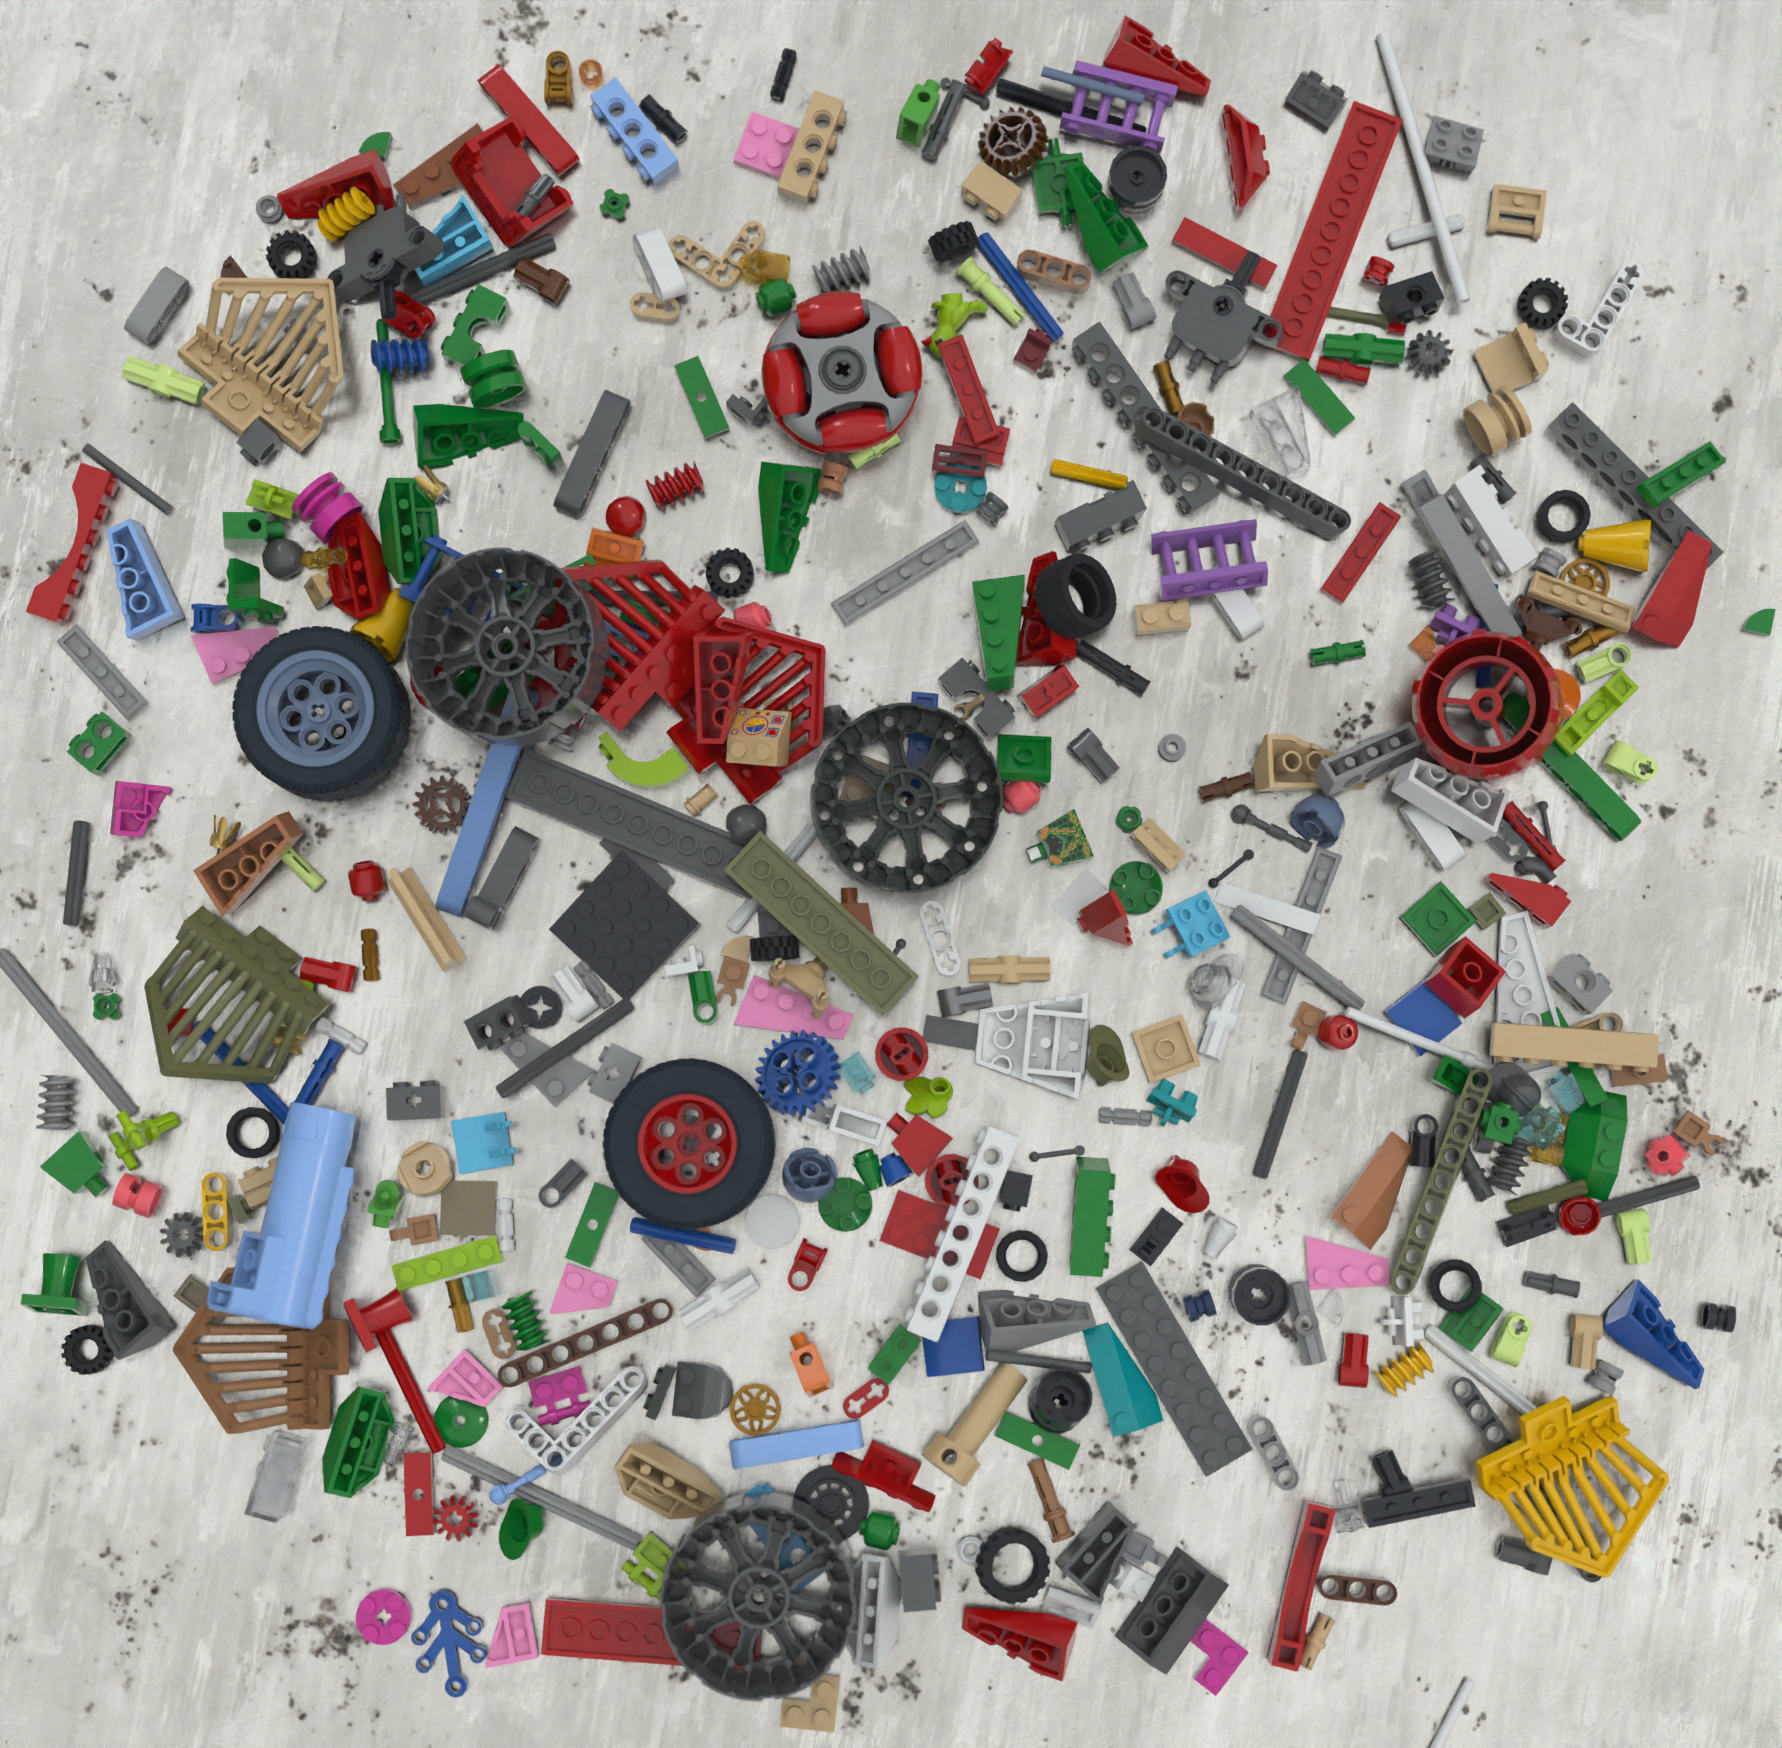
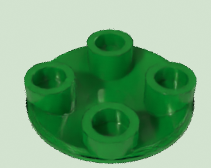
M1131 861L1121 865L1114 872L1110 881V891L1115 890L1125 912L1143 914L1152 910L1160 902L1163 884L1159 873L1151 864Z
M841 1177L835 1180L831 1192L818 1202V1208L822 1219L828 1226L838 1231L848 1232L860 1228L868 1220L872 1211V1198L868 1189L861 1182L853 1178Z

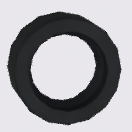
M1560 490L1552 493L1542 502L1538 509L1537 521L1544 536L1552 541L1563 543L1574 540L1585 531L1589 525L1591 513L1589 505L1583 496L1575 491ZM1567 501L1577 508L1579 521L1572 530L1559 531L1549 522V509L1556 502Z
M248 1107L241 1109L231 1117L227 1124L226 1137L228 1145L235 1153L242 1157L260 1158L266 1156L275 1149L279 1142V1123L272 1113L263 1108ZM259 1117L268 1125V1139L259 1148H247L239 1141L237 1135L238 1127L246 1118Z
M1018 1230L1010 1232L1002 1238L997 1247L996 1260L998 1267L1005 1276L1014 1281L1026 1282L1033 1280L1043 1272L1047 1265L1048 1253L1046 1246L1039 1236L1030 1231ZM1027 1240L1037 1249V1262L1029 1271L1018 1272L1008 1265L1006 1251L1014 1241Z
M1450 1259L1440 1263L1433 1270L1429 1280V1289L1434 1301L1442 1309L1461 1313L1470 1310L1478 1303L1482 1294V1282L1478 1272L1471 1264L1463 1260ZM1452 1270L1466 1273L1472 1283V1290L1469 1296L1459 1302L1447 1300L1440 1291L1442 1277Z

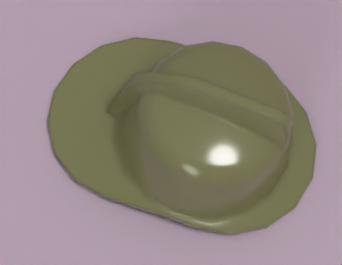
M1096 1025L1090 1032L1092 1051L1086 1062L1088 1071L1096 1079L1099 1086H1104L1114 1080L1125 1081L1129 1077L1130 1072L1120 1038L1108 1026Z

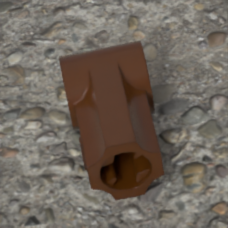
M525 257L519 261L513 274L514 279L533 288L541 297L555 304L558 303L570 282L569 278L554 269L548 270Z

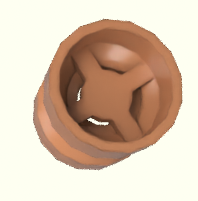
M823 462L821 468L823 475L818 480L817 489L829 494L842 495L844 488L842 481L847 476L848 468L834 462Z

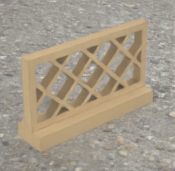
M393 867L387 872L391 879L387 882L442 971L445 972L467 958L435 908L413 869L409 867L404 871H400Z

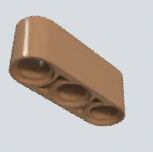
M1029 249L1022 251L1017 258L1016 270L1023 279L1078 295L1085 293L1090 286L1091 272L1088 267L1082 264ZM1025 260H1031L1035 263V267L1033 269H1025L1021 263ZM1055 267L1059 269L1061 274L1057 277H1052L1047 273V270ZM1081 275L1085 278L1086 282L1081 285L1073 282L1072 277Z

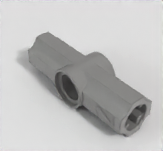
M1301 1281L1289 1284V1309L1292 1317V1327L1296 1333L1303 1366L1327 1361L1319 1330V1320L1315 1314L1308 1282ZM1303 1316H1309L1312 1320L1311 1327L1306 1331H1302L1299 1327V1320Z

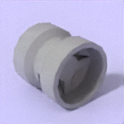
M1599 1359L1596 1365L1597 1371L1595 1375L1590 1377L1588 1384L1613 1396L1616 1390L1615 1383L1618 1379H1621L1624 1371Z

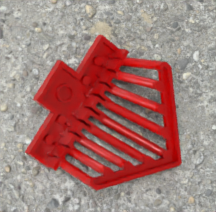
M659 559L561 568L576 580L584 579L649 635L645 640L589 592L587 593L596 602L603 619L638 648L634 653L607 632L609 647L627 663L623 666L609 656L605 666L616 675L613 679L605 675L602 685L605 688L599 692L591 708L619 732L622 731L654 692L674 708L695 684L694 654L691 652L694 647L693 636L700 632H707L725 612V609L704 589L695 584L690 589ZM650 573H660L681 594L682 599L678 601ZM636 575L640 581L668 605L671 612L667 614L625 576ZM611 577L616 584L649 611L660 625L656 627L600 578ZM557 578L554 581V587L560 588L563 580ZM557 600L553 603V629L568 624V610ZM568 645L554 647V667L569 673V666L573 668L574 664H577L578 659L568 653Z
M722 616L715 621L708 632H754L752 641L755 643L750 647L747 665L765 647L779 648L775 654L743 680L740 697L790 654L804 655L748 701L738 706L737 713L739 708H756L810 664V673L763 709L779 711L809 687V696L805 697L788 711L791 712L792 722L809 709L808 719L790 731L789 745L807 732L808 741L789 754L788 766L726 762L727 742L724 744H697L695 684L674 707L683 720L672 726L666 733L697 773L701 774L718 763L749 804H752L770 792L783 779L780 773L822 744L825 647L815 642Z

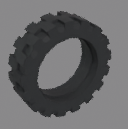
M1018 1528L1000 1529L997 1534L992 1533L987 1537L988 1541L981 1544L979 1548L981 1550L980 1554L976 1556L975 1560L977 1563L975 1572L979 1577L980 1585L988 1594L1008 1604H1015L1016 1602L1025 1603L1028 1601V1598L1036 1597L1039 1594L1040 1588L1043 1589L1045 1587L1046 1577L1050 1575V1569H1048L1050 1558L1046 1554V1547L1041 1544L1037 1537ZM1018 1543L1024 1545L1033 1556V1569L1030 1577L1017 1588L1002 1587L993 1576L992 1564L994 1557L1001 1548L1008 1544Z

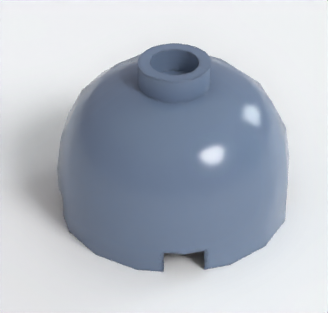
M1311 795L1300 801L1291 812V815L1293 814L1291 824L1295 830L1307 841L1310 840V836L1319 841L1317 846L1329 848L1333 846L1340 838L1345 827L1344 813L1339 803L1332 797Z
M802 1148L793 1151L785 1161L782 1170L783 1186L788 1194L795 1200L803 1203H814L824 1199L833 1189L837 1177V1168L832 1158L827 1154L826 1157L818 1154V1150L813 1148Z

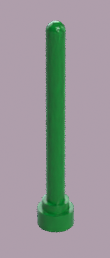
M378 319L376 321L377 343L379 345L382 339L388 342L387 323L383 319ZM383 366L380 373L384 425L381 426L382 430L379 431V438L382 444H396L401 442V433L397 429V425L394 424L391 373H388L387 367Z

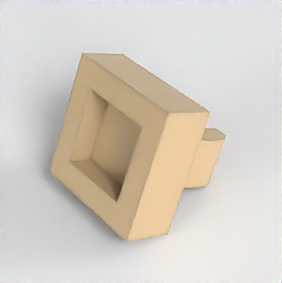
M321 572L312 575L303 586L315 609L325 606L333 598L332 591L327 585L330 583L329 576L327 575L323 578Z

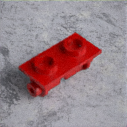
M994 38L992 41L989 40L979 55L985 62L982 64L980 60L976 59L965 73L966 78L964 82L968 84L967 89L984 94L1001 68L1006 65L1013 51L1002 48V42L997 38Z

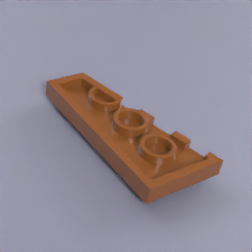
M478 123L393 184L398 194L404 195L409 208L441 196V193L453 188L455 190L463 187L452 169L451 159L465 142L484 132Z

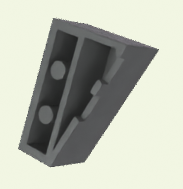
M1134 480L1127 482V487L1115 493L1109 491L1103 494V498L1092 503L1087 502L1057 517L1055 525L1067 551L1074 548L1076 552L1089 547L1091 545L1090 542L1099 538L1100 541H1104L1114 536V531L1123 528L1124 531H1127L1138 525L1137 521L1140 520L1147 507Z

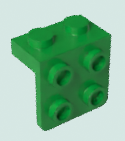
M230 558L226 571L228 578V594L226 597L228 610L257 620L260 623H271L274 621V618H283V606L260 598L259 567L237 558Z

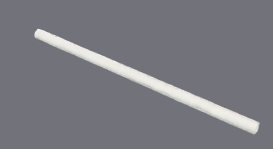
M1382 32L1376 36L1400 117L1403 119L1402 124L1457 304H1463L1470 301L1469 293L1389 32Z

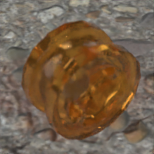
M588 59L580 64L579 75L581 81L587 86H595L602 81V67L596 60ZM593 67L597 75L593 74V78H588L585 70L589 71V68Z

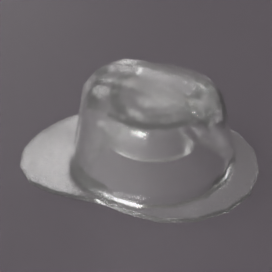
M1225 954L1217 957L1210 964L1200 965L1193 971L1190 977V991L1193 992V1001L1198 1008L1210 1010L1217 1007L1239 981L1244 967L1242 960L1238 956Z

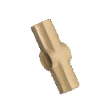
M1013 955L997 956V958L969 959L970 982H998V984L1050 980V957L1021 958V956Z

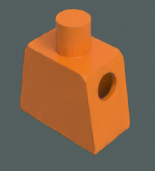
M804 1331L791 1336L790 1341L795 1351L789 1353L805 1394L810 1398L833 1388V1382L815 1343L809 1344ZM811 1356L812 1362L809 1365H804L803 1360Z

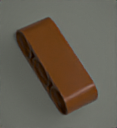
M1326 1571L1320 1573L1315 1582L1317 1591L1329 1600L1386 1606L1392 1604L1397 1598L1395 1585L1382 1577ZM1327 1579L1335 1580V1588L1331 1592H1324L1322 1589L1323 1582ZM1354 1582L1362 1583V1591L1358 1595L1350 1594L1349 1589ZM1381 1585L1389 1586L1390 1591L1385 1598H1378L1377 1589Z

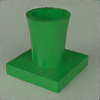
M57 1253L42 1254L43 1278L41 1295L22 1294L21 1305L32 1312L87 1316L88 1305L78 1298L71 1297L81 1258Z

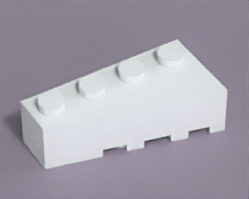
M1479 465L1453 483L1445 493L1447 495L1446 500L1454 511L1458 510L1463 517L1462 523L1469 532L1473 531L1479 539L1477 543L1480 549L1485 554L1489 553L1493 558V566L1500 575L1504 574L1508 579L1532 562L1538 555L1519 526L1513 527L1511 524L1513 522L1511 512L1507 506L1499 505L1496 495L1498 492L1492 483L1488 484L1484 481L1481 475L1485 471Z
M1418 758L1413 759L1398 770L1391 789L1392 792L1478 845L1496 834L1511 792L1504 788L1500 790L1492 788L1491 784L1484 781L1478 783L1467 779L1468 777L1447 772L1444 767Z

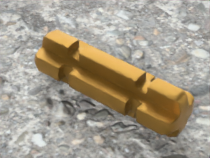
M372 928L362 929V965L365 966L363 979L365 981H376L379 978L378 969H376V965H378L377 944L374 943V940H376V930Z

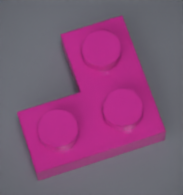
M1205 1619L1190 1642L1209 1657L1193 1678L1213 1695L1217 1696L1249 1652L1213 1623Z

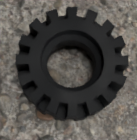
M965 221L958 222L957 225L952 224L948 228H943L941 232H936L935 235L928 239V243L937 262H945L946 260H952L954 257H960L961 254H966L969 250H973L975 246H978L979 239L972 223Z
M285 230L283 235L280 232L277 233V238L275 240L271 238L269 241L271 246L266 248L268 252L266 259L273 272L280 278L303 279L302 276L306 275L308 277L311 275L309 271L310 269L314 271V262H317V257L310 240L304 234L300 235L295 230H293V233ZM289 247H296L301 251V259L295 265H286L282 262V253Z
M1537 278L1535 282L1531 281L1523 289L1518 298L1517 308H1520L1518 314L1520 317H1524V323L1530 322V327L1535 328V326H1539V329H1544L1546 326L1547 328L1552 327L1563 317L1565 310L1568 308V303H1566L1568 295H1564L1565 288L1563 286L1561 288L1557 286L1559 284L1558 281L1555 280L1552 283L1550 282L1551 278H1546L1545 280ZM1544 294L1551 299L1552 309L1549 312L1541 313L1534 308L1533 299L1536 295Z
M729 547L723 551L721 549L716 551L717 553L715 555L712 554L710 561L707 562L705 571L707 582L712 591L717 592L719 596H725V598H730L731 596L736 598L741 593L745 594L748 587H751L752 580H754V570L750 558L736 548L731 550ZM728 563L735 564L740 569L739 578L732 583L724 582L719 576L721 567Z
M794 935L750 939L751 961L799 958L798 939Z
M85 1325L73 1329L69 1335H66L64 1338L66 1341L61 1346V1349H64V1353L61 1356L66 1359L64 1364L70 1366L72 1372H78L80 1375H90L102 1371V1369L109 1365V1361L113 1359L114 1355H112V1350L104 1338L102 1327ZM85 1339L93 1340L98 1347L96 1357L89 1361L81 1358L78 1352L80 1343Z

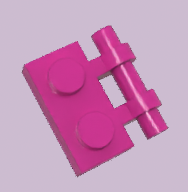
M581 1365L528 1381L535 1408L544 1405L547 1408L548 1413L538 1416L540 1426L550 1423L553 1426L559 1424L560 1420L573 1416L577 1418L591 1404L590 1400L580 1403L578 1395L588 1392ZM567 1398L570 1399L571 1406L557 1410L555 1402Z

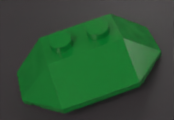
M387 478L378 509L383 563L397 584L413 583L430 549V546L423 543L424 539L427 536L430 538L433 535L438 536L436 507L417 485L418 483L414 478ZM439 553V555H438V557H437V559H436V561H435V563H434V565H433V567H432L430 573L433 571V569L435 568V566L437 565V563L440 561V559H441L440 553Z
M1607 1091L1605 1093L1608 1100L1592 1107L1585 1100L1570 1111L1560 1162L1571 1182L1579 1180L1586 1182L1588 1193L1584 1194L1585 1196L1602 1201L1608 1200L1618 1176L1628 1123L1627 1096Z
M358 1386L340 1404L322 1457L325 1493L351 1498L358 1490L365 1487L379 1475L395 1425V1420L384 1392Z

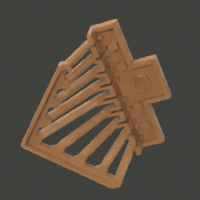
M227 1267L217 1282L231 1285L235 1267ZM330 1286L323 1303L322 1321L313 1330L282 1324H208L213 1316H243L210 1310L207 1306L206 1297L174 1344L173 1352L227 1434L244 1433L287 1424V1430L330 1429V1375H349V1320L330 1319ZM287 1335V1341L195 1343L199 1336ZM287 1353V1359L200 1363L194 1354ZM287 1371V1376L221 1383H213L208 1374ZM287 1387V1394L232 1403H226L221 1393ZM287 1405L285 1413L239 1422L233 1414Z

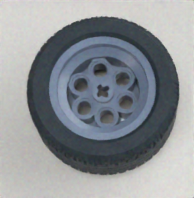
M308 626L302 627L300 630L298 628L290 630L289 633L285 632L279 635L278 638L275 637L270 640L268 644L263 645L260 648L261 650L252 656L253 658L248 661L246 668L243 669L240 675L241 678L238 679L236 685L237 689L234 691V701L232 704V710H234L232 718L235 722L233 726L237 733L236 737L249 762L263 776L281 788L297 796L312 800L333 801V799L342 800L344 797H354L355 794L359 795L365 792L366 789L369 790L374 787L375 783L378 784L382 781L383 777L391 772L390 769L395 767L398 758L400 759L403 753L402 750L405 749L407 744L406 738L409 737L410 730L408 728L411 724V719L409 718L411 716L408 696H406L407 692L393 666L364 639L348 631L344 632L342 629H333L327 626H312L311 628ZM330 681L335 682L336 688L334 692L324 694V685ZM308 688V698L299 701L297 699L299 690ZM346 701H353V711L347 714L343 713L342 705ZM317 707L324 708V717L316 716L315 709ZM294 714H300L302 718L301 723L295 727L290 726V717ZM345 727L347 731L345 737L335 739L334 731L336 728ZM313 733H319V743L309 746V736Z

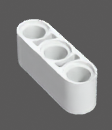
M656 227L634 234L633 244L658 300L663 302L685 295L687 289L684 278L661 229Z
M1243 589L1210 594L1241 640L1265 626L1261 615Z
M1410 802L1399 807L1402 816L1441 871L1444 872L1466 857L1463 848L1446 824Z

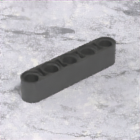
M608 390L603 392L559 488L553 507L576 517L581 515L627 414L631 400Z

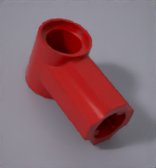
M304 957L299 979L324 984L328 988L351 993L357 966Z
M1344 1333L1343 1357L1338 1369L1339 1386L1367 1388L1369 1366L1366 1363L1369 1335Z

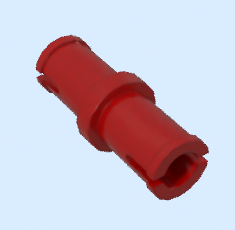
M1319 356L1316 373L1339 377L1338 380L1340 381L1347 379L1365 385L1368 383L1371 368L1348 364L1347 360L1340 362L1323 358L1322 356Z

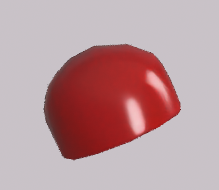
M617 497L607 507L605 514L606 524L613 533L633 536L644 526L646 510L641 502L634 497Z
M1585 1195L1567 1199L1560 1208L1559 1220L1561 1226L1574 1236L1588 1235L1597 1229L1601 1221L1600 1208L1594 1200Z

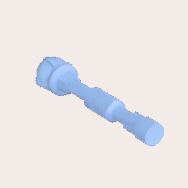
M556 1455L552 1458L551 1467H557L562 1463V1455ZM538 1465L512 1484L494 1486L489 1493L491 1502L496 1505L504 1504L506 1499L510 1498L509 1494L513 1493L515 1489L543 1476L547 1469L543 1465Z

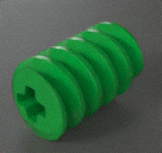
M532 1290L507 1299V1302L501 1306L503 1310H511L505 1316V1319L515 1321L509 1326V1330H518V1333L512 1337L513 1340L522 1341L516 1347L517 1351H526L550 1342L541 1340L547 1334V1331L538 1330L543 1325V1320H534L540 1314V1311L530 1309L536 1304V1300H527V1297L533 1293Z

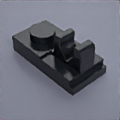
M1161 1207L1129 1250L1151 1266L1184 1223Z

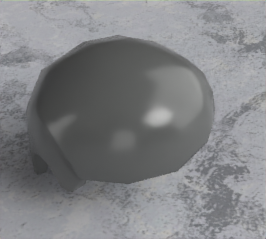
M286 538L275 539L266 545L262 553L263 567L271 576L280 579L289 578L303 570L306 561L304 549L297 541Z
M743 804L732 808L727 814L726 829L729 830L731 839L734 842L748 844L759 831L766 835V817L763 811L756 806Z

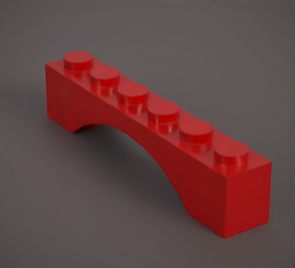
M82 462L80 463L72 485L78 511L77 532L74 543L67 558L58 570L48 579L35 586L26 609L28 614L63 626L64 620L67 621L72 611L71 601L73 596H77L81 587V581L79 580L82 571H86L90 563L89 552L99 539V525L101 521H105L109 508L107 504L110 496L113 497L117 490V478L111 472Z
M1308 1500L1304 1501L1267 1660L1272 1666L1296 1672L1299 1670L1313 1590L1325 1547L1330 1537L1336 1511L1332 1506Z

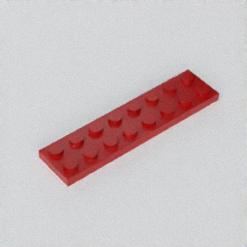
M546 1598L541 1655L682 1666L665 1636L661 1621L663 1617L662 1608ZM697 1610V1613L704 1612L705 1610ZM738 1621L728 1622L714 1629V1632L710 1635L721 1647L724 1646L733 1651L740 1637V1623ZM687 1624L685 1631L690 1634L695 1631L694 1625L689 1626ZM761 1629L759 1636L757 1635L753 1647L754 1657L757 1658L761 1657L763 1629ZM741 1663L734 1665V1670L744 1671L745 1669Z

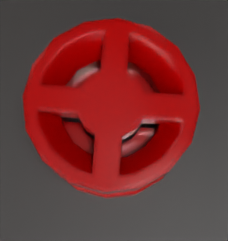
M1371 256L1368 262L1369 269L1364 272L1362 278L1374 286H1387L1389 282L1387 277L1393 272L1394 264L1384 258Z

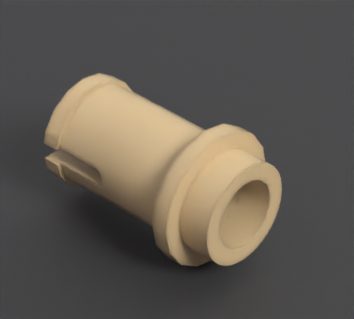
M707 783L691 798L687 797L683 805L692 816L700 815V810L717 798L718 795Z

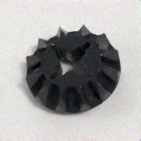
M535 986L525 991L520 998L532 1022L528 1026L543 1029L550 1027L558 1020L562 1010L561 1001L552 989L545 986ZM540 996H542L543 1004L551 1007V1009L544 1010L539 1019L538 1012L533 1010V1008H529V1006L538 1004Z

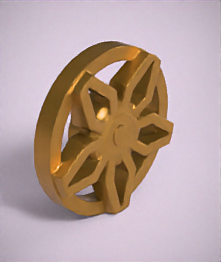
M1581 558L1568 564L1562 571L1561 580L1565 581L1566 574L1569 572L1570 578L1573 579L1569 583L1607 596L1610 589V578L1607 570L1599 562L1593 559ZM1586 563L1591 566L1584 572L1577 564ZM1596 567V571L1593 576L1591 573H1589V571ZM1572 568L1578 571L1579 575L1575 576ZM1600 572L1604 577L1605 585L1600 581H1596ZM1597 585L1604 591H1596L1594 588Z
M749 1384L742 1387L735 1393L730 1403V1416L733 1424L741 1432L748 1435H762L769 1432L776 1425L780 1417L781 1407L779 1399L773 1390L765 1385ZM754 1388L762 1389L756 1394V1398L747 1390ZM766 1391V1399L764 1401L760 1400L759 1397ZM741 1393L749 1396L750 1400L745 1402ZM770 1395L775 1401L776 1409L772 1406H765L769 1402ZM739 1397L741 1404L745 1407H740L734 1412L735 1402ZM766 1410H770L776 1415L767 1416L765 1413ZM741 1411H744V1413H745V1415H746L745 1417H741V1418H736V1417H735V1416L738 1415ZM762 1418H764L765 1420H773V1422L768 1427L762 1429ZM750 1419L749 1426L751 1430L744 1428L739 1422ZM753 1421H759L758 1431L755 1430Z

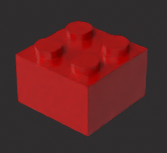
M1465 936L1449 948L1424 984L1465 1019L1481 1008L1506 971Z

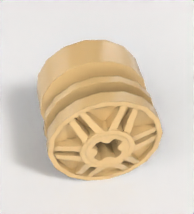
M1507 386L1498 388L1496 393L1491 392L1488 394L1487 403L1479 399L1463 409V417L1472 438L1487 456L1491 457L1504 450L1508 446L1507 439L1510 442L1516 443L1520 440V437L1525 438L1532 432L1531 423L1525 408L1514 392Z

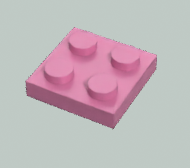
M751 112L734 156V163L780 179L799 128Z

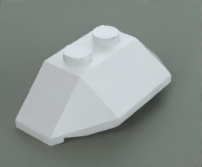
M862 1554L854 1564L856 1569L857 1602L854 1622L846 1648L852 1656L851 1659L854 1665L880 1669L897 1640L901 1582L888 1557ZM842 1607L841 1616H844L846 1614V1610L844 1607Z

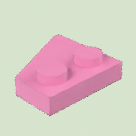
M567 1263L549 1313L558 1314L609 1307L618 1280Z
M529 1602L502 1607L488 1658L486 1659V1668L539 1657Z

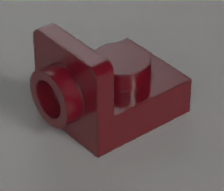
M1029 328L1024 341L1013 358V362L1036 374L1051 348L1052 340L1049 339L1050 336L1040 329L1034 331Z

